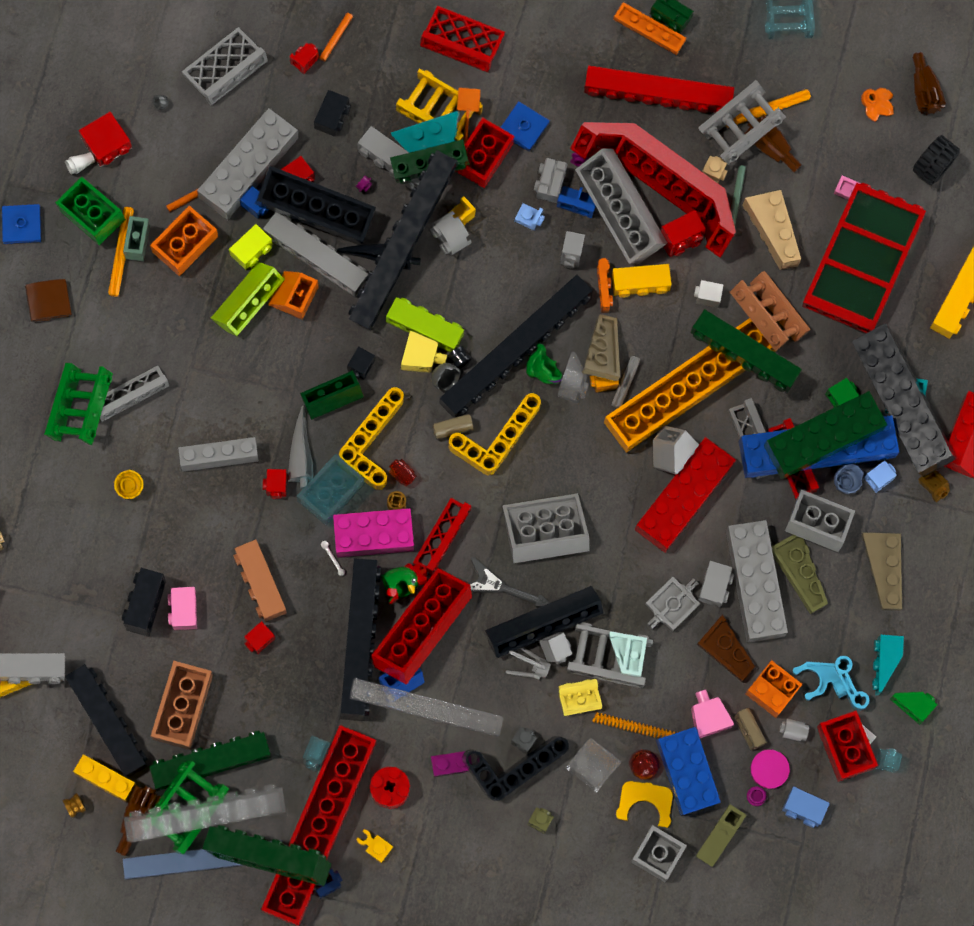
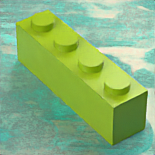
M396 297L386 315L387 323L408 333L413 331L438 342L439 348L449 353L458 347L464 336V329H462L461 325L455 322L451 324L445 321V318L441 315L428 313L426 308L422 306L416 307L405 298L399 299Z

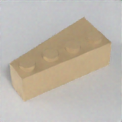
M778 190L745 198L742 206L751 217L753 225L758 229L760 237L765 241L779 269L783 270L798 266L801 256L782 191Z

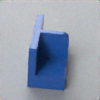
M563 186L556 207L592 218L596 205L588 193L582 192L583 187L575 190Z

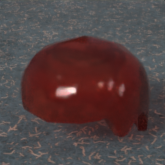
M647 749L637 750L631 755L629 760L632 774L641 780L653 778L657 775L660 768L658 757Z

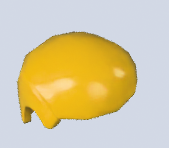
M123 471L115 478L114 489L118 496L124 499L136 498L143 490V479L136 471Z

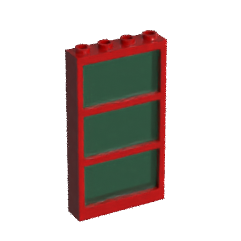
M856 182L805 296L802 307L864 333L874 330L922 224L926 210H923V207L920 205L906 203V200L903 198L891 197L883 190H874L866 183L860 184Z

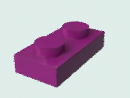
M465 751L431 756L434 777L468 772L469 770L462 760ZM471 755L468 758L470 764H472Z

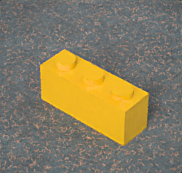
M669 264L613 268L611 274L614 296L619 295L622 298L628 297L630 294H637L638 296H645L654 292L656 294H665L667 291H670L672 286Z
M84 754L73 771L78 777L128 803L136 785L135 782Z

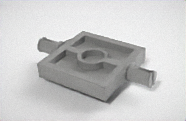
M672 577L645 603L654 614V617L647 625L653 629L661 622L673 632L700 605L691 592L699 583L693 578L685 586Z

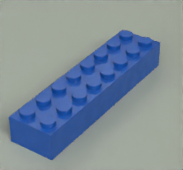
M893 415L884 416L888 425L883 431L803 470L895 458L899 454V447ZM787 430L741 436L738 442L745 478L778 474L764 444L768 439Z

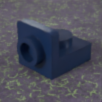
M330 868L329 874L333 881L329 882V880H326L324 887L318 885L319 889L316 892L320 899L341 888L340 882L343 880L338 871L333 872L332 868Z

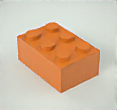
M189 205L160 234L150 247L152 253L180 277L218 238V232L214 226Z

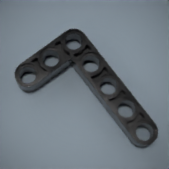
M551 737L499 776H496L483 755L476 750L469 749L465 751L462 760L484 794L489 799L499 801L564 755L569 749V743L563 737ZM561 740L563 746L557 751L554 747L555 742ZM544 751L547 754V758L545 761L540 762L539 754ZM475 753L477 761L474 764H470L468 758L471 754ZM526 763L531 765V770L528 773L523 772V766ZM482 770H487L488 777L485 780H481L479 776ZM513 774L515 781L513 784L508 785L507 777ZM494 786L499 788L497 796L491 795V789Z

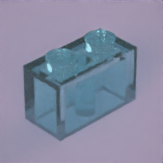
M311 736L302 757L306 768L315 772L317 769L321 770L331 746L329 742Z

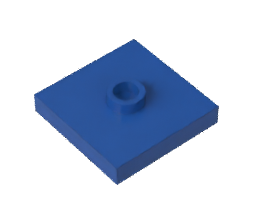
M518 101L500 128L514 135V143L530 152L550 120Z
M40 204L2 206L3 244L41 242Z

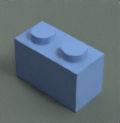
M793 786L782 811L786 812L785 815L795 820L799 818L804 821L803 824L814 828L821 825L830 803Z

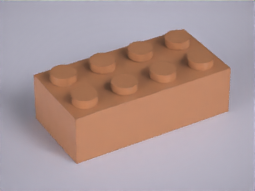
M173 661L151 733L152 740L191 750L213 677L212 671Z

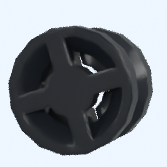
M464 346L454 349L448 355L449 360H452L454 366L458 369L468 364L472 359L470 355L465 353Z

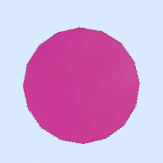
M764 750L758 753L752 760L750 773L757 785L765 789H775L782 786L788 779L790 773L789 763L780 752Z

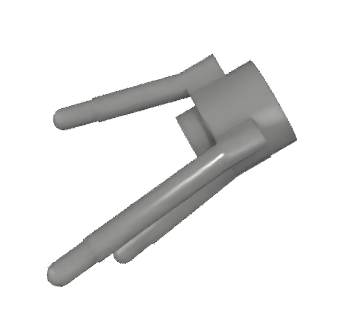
M525 647L520 649L536 659L535 661L516 652L509 651V654L532 664V671L535 673L506 670V674L532 677L540 680V677L546 678L551 666L550 663L546 662L547 660L540 658Z

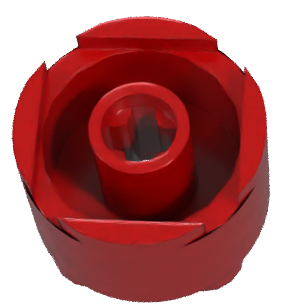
M384 767L373 775L370 782V793L373 801L380 807L396 809L402 806L409 796V779L399 768ZM387 784L394 785L393 792L385 790Z

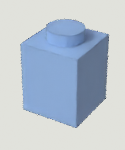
M883 461L867 473L864 479L877 493L893 481L897 475L895 468L890 463L887 464L886 461Z

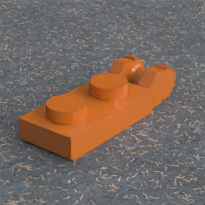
M606 258L599 259L597 265L602 313H609L610 306H613V297L609 295L608 290L611 289V278L607 277L610 264Z

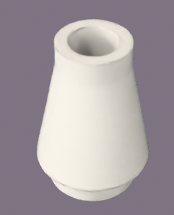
M89 152L69 157L65 163L70 174H78L90 164L95 163L92 153Z

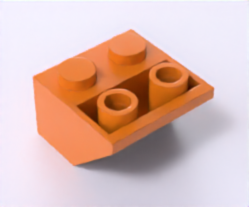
M284 271L282 277L285 280L273 293L268 305L303 320L318 289V280L300 272Z
M771 660L745 694L777 718L802 686V683Z

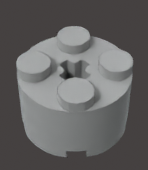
M453 211L433 222V227L430 229L435 239L438 238L441 242L440 248L445 255L448 253L453 255L471 244V240L467 241L466 239L469 234L458 217L454 218L452 216L455 214Z

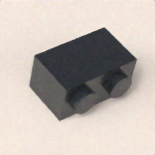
M328 90L314 120V129L335 137L337 131L340 132L343 127L344 121L342 120L344 115L347 116L350 112L349 97Z

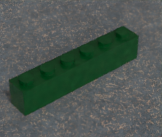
M705 309L690 332L696 340L704 341L709 344L712 350L724 353L727 359L733 362L737 361L743 369L758 374L761 380L771 382L781 392L785 391L788 393L802 371L798 366Z
M254 731L248 734L249 737L242 739L241 736L234 737L225 744L217 742L211 744V748L205 750L203 748H196L188 755L180 753L172 756L171 760L159 759L154 761L153 765L149 767L156 791L167 789L179 773L177 772L179 766L183 762L186 763V761H193L195 765L191 770L204 778L271 758L265 733ZM186 776L185 779L183 780V782H182L181 784H184V783H187V782H190V781H193V780H191L189 777Z

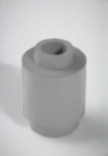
M786 718L785 722L782 721L780 724L779 733H782L783 738L800 742L801 740L806 741L809 725H805V722Z

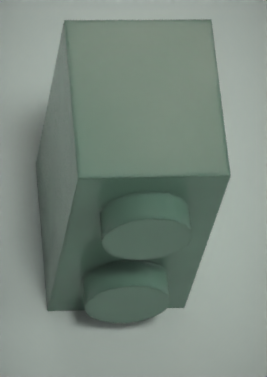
M129 217L123 250L125 259L144 261L150 231L148 218Z

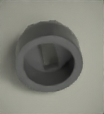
M155 95L153 97V106L156 110H162L168 106L169 100L165 95Z

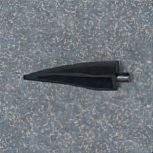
M365 244L337 248V252L375 261L379 254H383L385 248L383 247L384 244ZM414 249L403 269L411 270V265H421V258L413 257Z

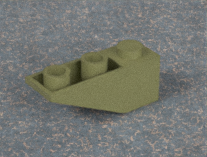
M729 804L696 857L713 867L743 822L746 814Z

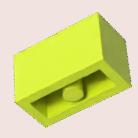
M255 224L229 248L230 256L245 270L249 267L252 268L257 264L260 256L270 252L273 245L272 239Z

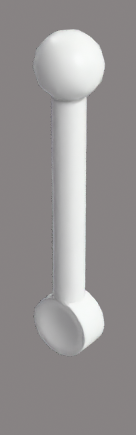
M323 541L321 547L327 551L338 570V575L344 576L345 570L341 569L333 556L328 542Z

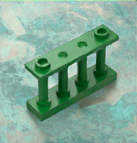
M65 363L44 435L60 442L63 434L78 435L80 440L88 445H92L112 381V372L100 366L98 374L81 373L82 370L72 363ZM79 380L95 382L93 391H77ZM73 399H89L87 410L72 409ZM68 416L83 417L82 428L67 427Z
M193 761L183 762L177 769L179 773L152 811H148L142 819L143 824L141 825L144 829H150L153 826L174 841L173 844L175 846L172 850L182 855L187 851L229 790L224 784L211 785L191 770L195 765ZM186 776L209 792V797L205 802L199 801L180 786ZM174 793H177L197 808L198 813L194 818L190 819L169 803ZM163 809L185 824L186 830L182 835L176 834L157 819Z

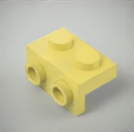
M597 679L566 683L559 686V699L564 716L602 709Z

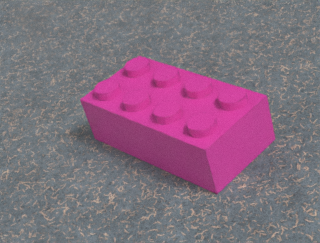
M410 508L333 515L337 558L414 551Z

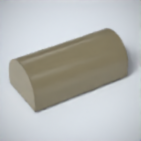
M467 414L434 423L432 428L437 440L451 436L454 433L473 430L471 416Z
M749 708L741 710L734 715V719L751 751L767 743Z

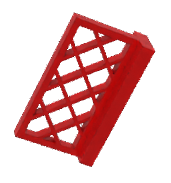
M437 6L426 30H424L421 36L420 46L489 72L505 32ZM438 13L446 15L448 19L439 22L437 18ZM462 21L465 26L456 28L454 22ZM450 23L453 30L444 32L442 26ZM438 27L441 34L435 35L430 33V30ZM471 28H480L482 33L473 35ZM467 30L470 36L462 39L459 32ZM456 34L458 40L450 41L447 36ZM495 34L499 38L498 40L490 41L488 35ZM484 37L487 43L478 45L476 39ZM472 40L475 47L468 48L464 45L465 42ZM489 47L492 53L490 56L482 53L481 49Z

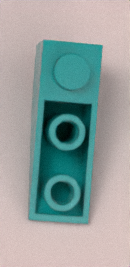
M880 635L874 641V651L877 652V659L873 661V670L876 671V678H873L872 689L875 690V695L877 696L883 691L903 657L904 636Z

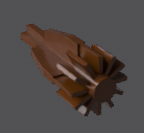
M914 53L913 61L916 72L914 74V90L918 110L921 114H935L937 111L940 112L941 108H945L946 102L943 91H941L939 81L929 65L926 66L923 53Z
M763 114L757 121L760 123L766 116ZM750 123L748 124L750 128L744 134H747L751 129H753V126ZM776 126L754 143L763 153L777 162L782 160L793 172L802 165L789 152L792 148Z
M135 785L123 817L120 830L123 836L115 852L126 856L135 838L139 839L145 829L141 827L143 817L148 811H152L162 797L155 793L156 790L146 785L144 788Z

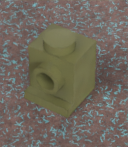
M536 808L527 825L545 834L554 817L549 811L543 808Z

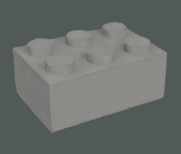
M801 489L785 531L839 552L844 544L855 511Z

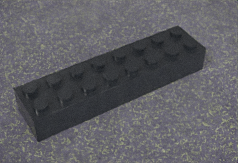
M885 323L853 340L852 343L889 416L893 415L894 426L917 472L924 477L956 460L957 458L891 328Z
M354 558L341 720L365 721V716H369L370 701L366 700L367 697H371V682L368 681V677H372L373 662H370V658H372L371 655L375 651V643H371V641L376 638V624L373 623V620H377L378 604H375V601H379L380 591L379 585H376V582L381 580V566H378L377 560Z

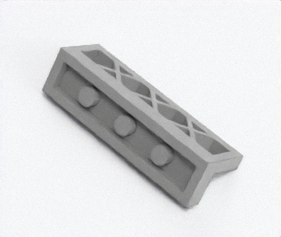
M159 366L107 392L105 401L110 403L103 407L100 416L101 422L169 387L168 380L163 375ZM157 372L160 377L148 382L150 375ZM133 384H144L138 389L131 391ZM118 392L127 393V394L124 395L123 397H121V398H119V399H117V400H114L116 393H118Z
M752 398L744 400L743 404L728 410L739 438L744 436L742 432L744 426L751 428L754 434L766 433ZM744 409L747 416L745 421L737 419L734 412ZM758 476L756 477V479H760L765 476Z

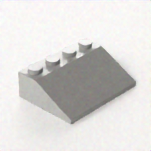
M578 493L503 505L513 563L590 551L589 534Z

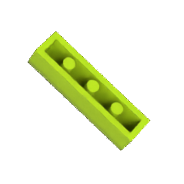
M258 262L213 314L211 319L228 333L238 336L285 279L274 267Z

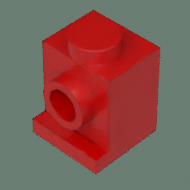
M306 43L303 47L300 46L296 50L295 55H290V63L303 74L319 59L318 49L312 43Z

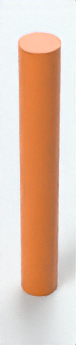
M346 13L319 57L322 61L327 60L353 18L352 14Z
M198 189L168 204L166 208L171 212L198 197Z

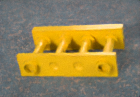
M419 68L417 79L420 82L408 100L400 98L396 103V111L419 124L434 119V117L430 116V112L442 93L452 99L441 116L452 113L458 102V91L435 78L431 72L423 71ZM428 84L435 88L436 91L424 109L420 110L415 107L414 103ZM481 102L479 112H476L479 115H481L483 110V105L481 104ZM466 111L457 124L458 129L455 141L463 139L461 131L465 126ZM470 111L469 119L475 111Z

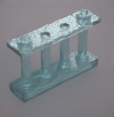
M766 0L767 22H765V33H768L769 39H773L775 31L802 30V32H805V38H813L815 32L813 0H802L800 6H773L772 0ZM800 13V15H803L804 21L801 23H774V14Z

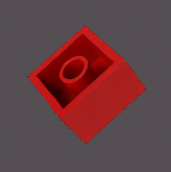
M695 210L662 226L661 233L667 241V244L663 247L669 257L673 255L677 257L683 254L685 249L689 247L695 248L701 244L706 228Z

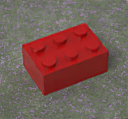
M482 118L465 143L470 165H467L463 170H455V172L485 189L513 146L515 136Z
M857 710L822 722L817 726L838 782L873 770L878 766Z

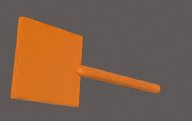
M458 88L457 110L466 111L464 143L468 140L470 111L479 112L481 89Z

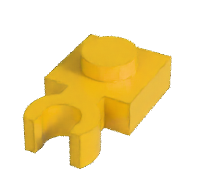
M364 829L363 833L367 835V839L362 841L357 838V842L360 845H367L368 848L365 852L382 863L393 846L378 835L374 839L371 838L370 832Z

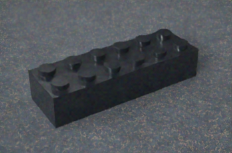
M269 166L255 202L258 206L359 245L365 239L376 209L375 206Z

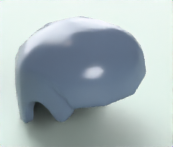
M843 465L834 475V485L841 493H855L863 485L862 477L864 473L857 465Z

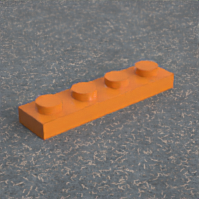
M624 2L614 15L613 20L675 55L678 54L686 41V37Z

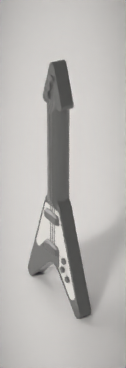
M475 557L471 558V562L479 576L478 580L469 583L471 592H504L534 603L537 608L550 603L542 595L537 597L505 585L501 579Z

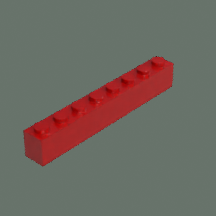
M588 66L584 93L594 97L601 95L609 99L621 98L628 102L641 101L647 105L654 103L661 104L663 107L675 106L682 110L695 109L702 113H716L733 99L734 87Z

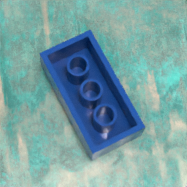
M696 727L656 740L680 815L721 803Z

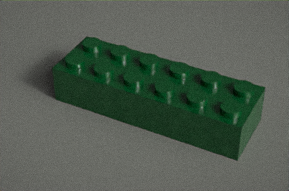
M870 391L768 439L764 447L780 478L784 479L883 431L888 424Z
M218 825L217 828L209 827L202 848L218 859L323 887L331 867V863L326 860V856L321 855L317 850L309 849L307 852L295 844H290L289 847L283 845V842L272 839L270 842L265 840L263 836L254 834L252 837L247 835L246 832L237 829L233 832L228 827Z

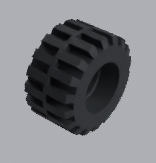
M941 135L923 152L915 163L913 172L927 184L932 185L952 165L959 155L960 149Z

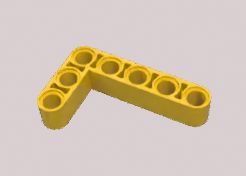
M397 387L387 391L339 452L340 463L376 490H381L386 486V472L365 457L363 453L402 406L404 394ZM392 395H398L400 397V400L395 402L392 401L390 397ZM382 409H385L389 412L386 416H381L378 414V412ZM369 424L377 426L373 431L368 430L366 427ZM361 438L365 441V443L363 445H357L355 444V440ZM346 453H351L353 455V458L350 460H345L343 458V455ZM365 464L368 466V470L363 472L358 467ZM381 476L384 480L381 483H376L373 481V478Z
M534 393L525 396L488 450H485L461 433H454L450 436L449 450L483 474H494L538 413L541 404L540 397ZM534 401L537 406L529 407L527 402ZM518 416H524L526 418V421L520 423L516 420V418ZM507 431H513L515 433V436L509 438L506 436L505 433ZM459 440L462 442V445L455 447L452 442ZM502 446L505 451L498 453L495 451V447ZM476 451L478 456L472 458L468 455V452ZM486 461H491L494 464V466L492 468H486L484 466V463Z

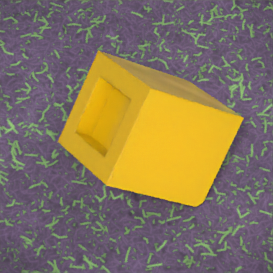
M463 196L460 199V203L451 211L455 213L452 216L454 218L458 217L463 225H465L475 217L476 209Z

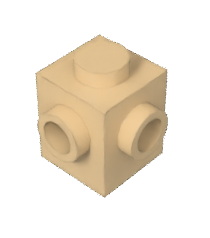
M709 156L702 172L719 183L720 180L723 181L728 172L725 170L727 163L720 157Z

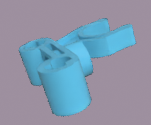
M847 656L838 657L835 663L806 662L799 667L793 668L794 675L809 670L816 673L819 677V687L814 692L805 694L806 701L823 695L827 684L831 683L838 698L847 696L853 709L862 711L869 704V696L865 692H857L848 673L851 671L853 664L852 660ZM841 661L848 664L846 670L839 668ZM855 698H864L865 704L862 706L860 703L856 704Z

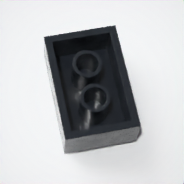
M140 568L139 573L136 572L134 576V590L130 591L128 595V610L124 609L121 620L124 621L123 624L127 631L150 637L166 585V579L163 573Z

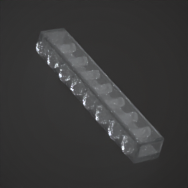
M275 784L263 786L264 790L257 791L256 788L244 790V794L239 795L237 792L226 793V797L219 798L216 795L206 797L207 801L200 802L199 799L187 801L188 805L180 806V803L170 804L168 809L161 810V807L150 808L148 813L143 814L141 811L130 812L128 817H123L127 841L137 842L286 812L283 790L280 787H275Z

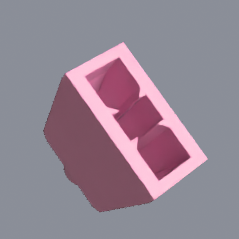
M707 690L695 693L699 704L692 706L691 712L694 727H696L700 739L734 726L719 697L710 700Z

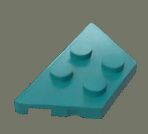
M455 111L391 132V135L409 153L454 142L457 136V122L460 112Z

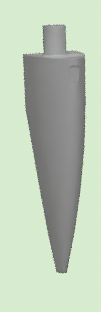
M305 406L301 407L296 422L288 469V481L300 482V489H308V481H313V461L307 436Z

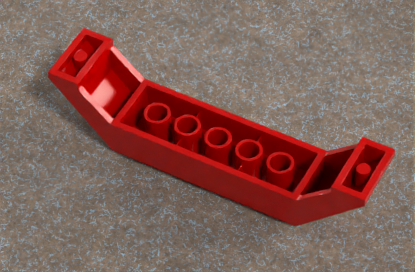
M584 122L581 125L570 148L572 151L586 159L595 155L602 148L614 149L627 171L688 214L695 210L706 228L704 235L707 245L705 247L718 257H722L736 233L724 187L635 123Z

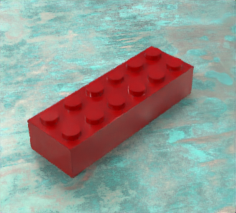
M705 437L696 448L695 453L684 464V468L674 476L638 522L635 531L666 553L733 467L736 459Z
M437 568L371 655L374 667L407 685L472 598L470 584Z

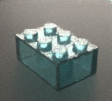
M335 454L297 495V501L327 526L333 519V515H337L363 487L365 479Z

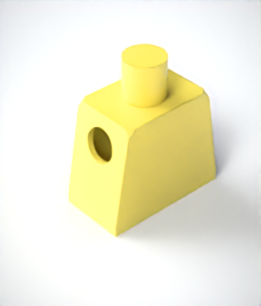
M410 331L401 363V370L430 373L434 363L439 365L446 363L447 355L437 352L438 342Z

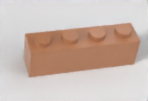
M257 540L236 547V554L233 557L237 566H242L243 572H241L244 583L248 582L251 589L248 592L251 600H256L258 607L255 609L259 618L263 617L264 621L267 622L286 614V608Z

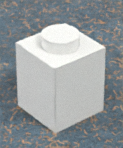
M701 280L700 285L695 287L694 297H697L696 304L718 308L721 301L723 284Z

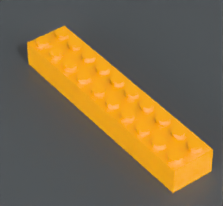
M750 318L736 327V329L773 352L775 351ZM708 346L607 415L604 424L627 453L662 429L664 425L666 426L746 370L737 361H730L725 357L724 353L714 351Z

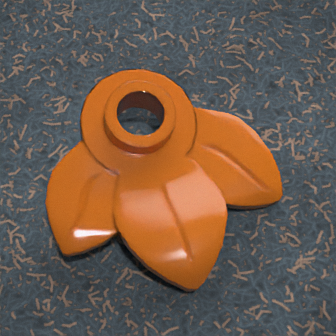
M879 88L876 91L868 89L863 92L861 101L866 106L865 113L869 119L875 122L879 114L883 116L893 115V106L889 101L893 97L891 91Z

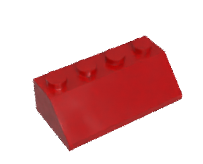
M968 391L963 398L947 439L957 459L944 467L970 478H974V393Z

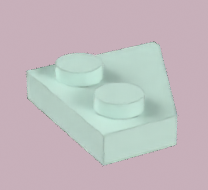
M610 631L609 637L621 674L641 677L647 638Z

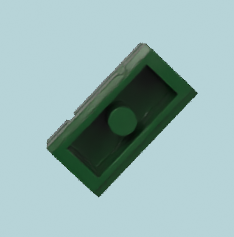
M656 0L651 7L650 15H652L651 17L654 20L663 22L668 28L681 33L691 20L694 11L677 0Z

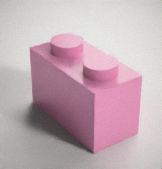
M195 587L171 588V594H168V606H172V613H168L169 625H172L173 630L197 629Z

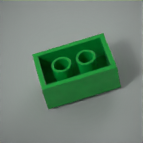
M83 177L55 202L59 211L99 246L126 220L122 211Z

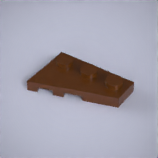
M722 614L697 645L738 680L743 682L755 666Z

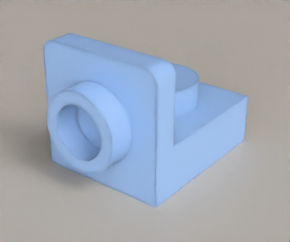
M523 203L514 221L535 231L537 225L541 226L545 216H543L542 208L537 210Z

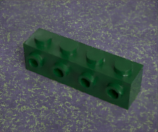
M463 139L390 157L396 182L407 184L411 182V179H419L423 170L426 171L429 166L427 162L432 153L435 154L436 150L459 162L455 169L456 171L465 169L470 164Z

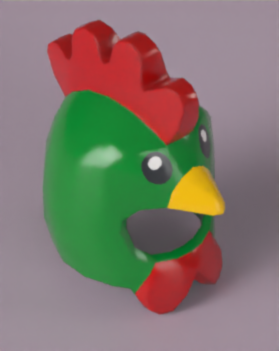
M408 563L403 567H397L385 572L382 575V581L387 591V596L391 598L389 603L394 604L396 601L414 594L419 585L427 583V570L421 569L420 565L412 566L411 563Z

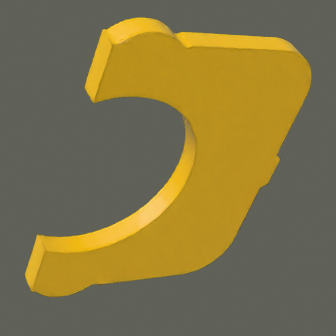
M628 781L622 787L616 817L618 820L628 821L627 814L629 808L637 802L646 801L653 804L659 812L658 827L668 828L671 823L669 815L673 798L672 791L667 787L653 785L648 782Z

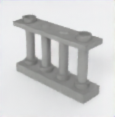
M757 80L698 127L708 140L711 137L716 140L724 151L720 156L728 165L736 161L744 151L775 126L780 125L786 118L779 107L774 111L762 97L766 91ZM755 101L768 115L760 123L748 109ZM740 113L753 126V129L745 135L733 121ZM726 125L739 139L731 147L719 133Z
M584 622L576 625L575 632H580L576 658L573 662L568 663L566 673L643 689L646 678L642 677V674L641 677L621 674L616 657L614 667L611 670L603 669L602 663L607 638L610 639V631L594 628L591 624ZM588 634L600 637L595 663L592 666L584 665L583 662ZM638 635L647 638L646 647L652 646L653 640L649 639V636Z

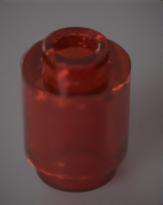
M395 459L389 466L391 469L389 473L401 485L404 484L406 487L417 477L415 471L403 459Z

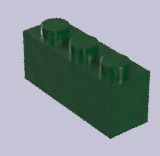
M353 371L300 393L311 420L364 397Z

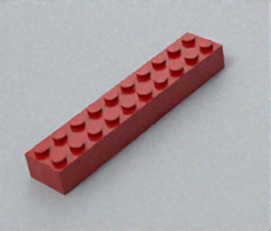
M339 725L289 842V847L290 844H295L307 852L309 849L319 851L321 855L326 856V860L328 859L376 746L375 739ZM276 874L261 911L292 925L299 926L316 885Z

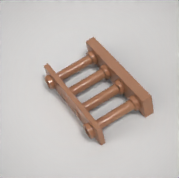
M765 271L761 272L750 283L751 286L748 287L742 280L730 291L731 295L775 351L789 340V336L797 342L811 330ZM756 292L762 301H759L753 293ZM765 307H768L770 309V311L773 313V316H771L768 313ZM779 321L785 330L782 331L776 322Z

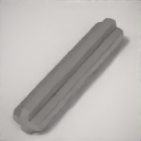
M631 356L612 401V407L619 408L622 406L640 363V358Z

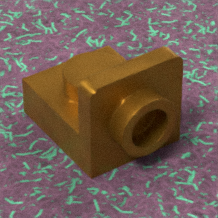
M936 470L918 479L919 483L932 494L935 502L945 498L950 492L948 481Z

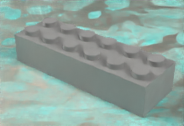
M268 108L197 190L198 198L228 220L240 207V198L251 186L256 188L264 179L269 166L274 167L299 138L298 130Z
M602 148L575 169L629 264H640L667 244L666 239L614 149Z
M767 521L728 526L726 535L746 642L750 643L785 637L788 630Z

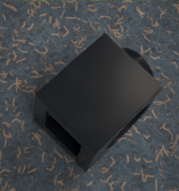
M358 346L347 365V371H353L357 379L359 377L365 379L375 362V355Z

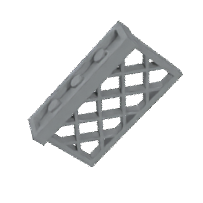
M238 27L184 69L182 74L212 106L264 65L268 59L266 52L261 47L259 48ZM240 35L242 43H232L233 38ZM222 47L228 48V54H218V51ZM232 48H241V55H232ZM245 48H253L255 50L251 55H244ZM214 59V66H204V61ZM217 59H227V65L217 66ZM230 59H240V63L237 66H230ZM193 70H200L199 77H191L189 73ZM203 70H213L212 77H203ZM216 70H226V74L223 77H216ZM202 81L212 82L211 86L204 90L201 87Z

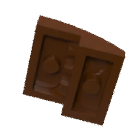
M66 279L41 281L25 285L31 322L49 321L51 318L70 317L72 315Z

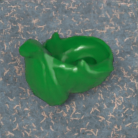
M538 343V349L530 356L527 362L526 373L529 377H536L545 384H557L562 381V373L556 367L557 361H553L546 356L545 346Z

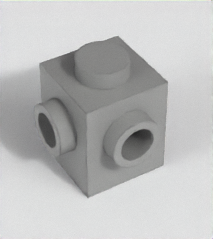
M556 633L539 640L547 662L560 664L567 660L566 657L572 655L570 642L566 639L564 633Z

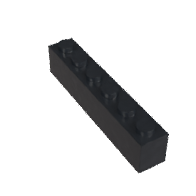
M589 586L489 628L485 632L490 647L496 658L508 654L509 651H516L599 616L604 612L600 598L594 588Z
M86 664L67 674L65 678L124 776L128 779L146 768L145 761L148 759L142 750L138 752L135 744H137V741L133 734L128 735L124 728L128 727L122 716L120 718L116 716L115 711H117V708L112 700L107 701L104 696L107 694V691L102 683L99 685L96 683L95 678L98 676L93 668L90 667L88 669Z

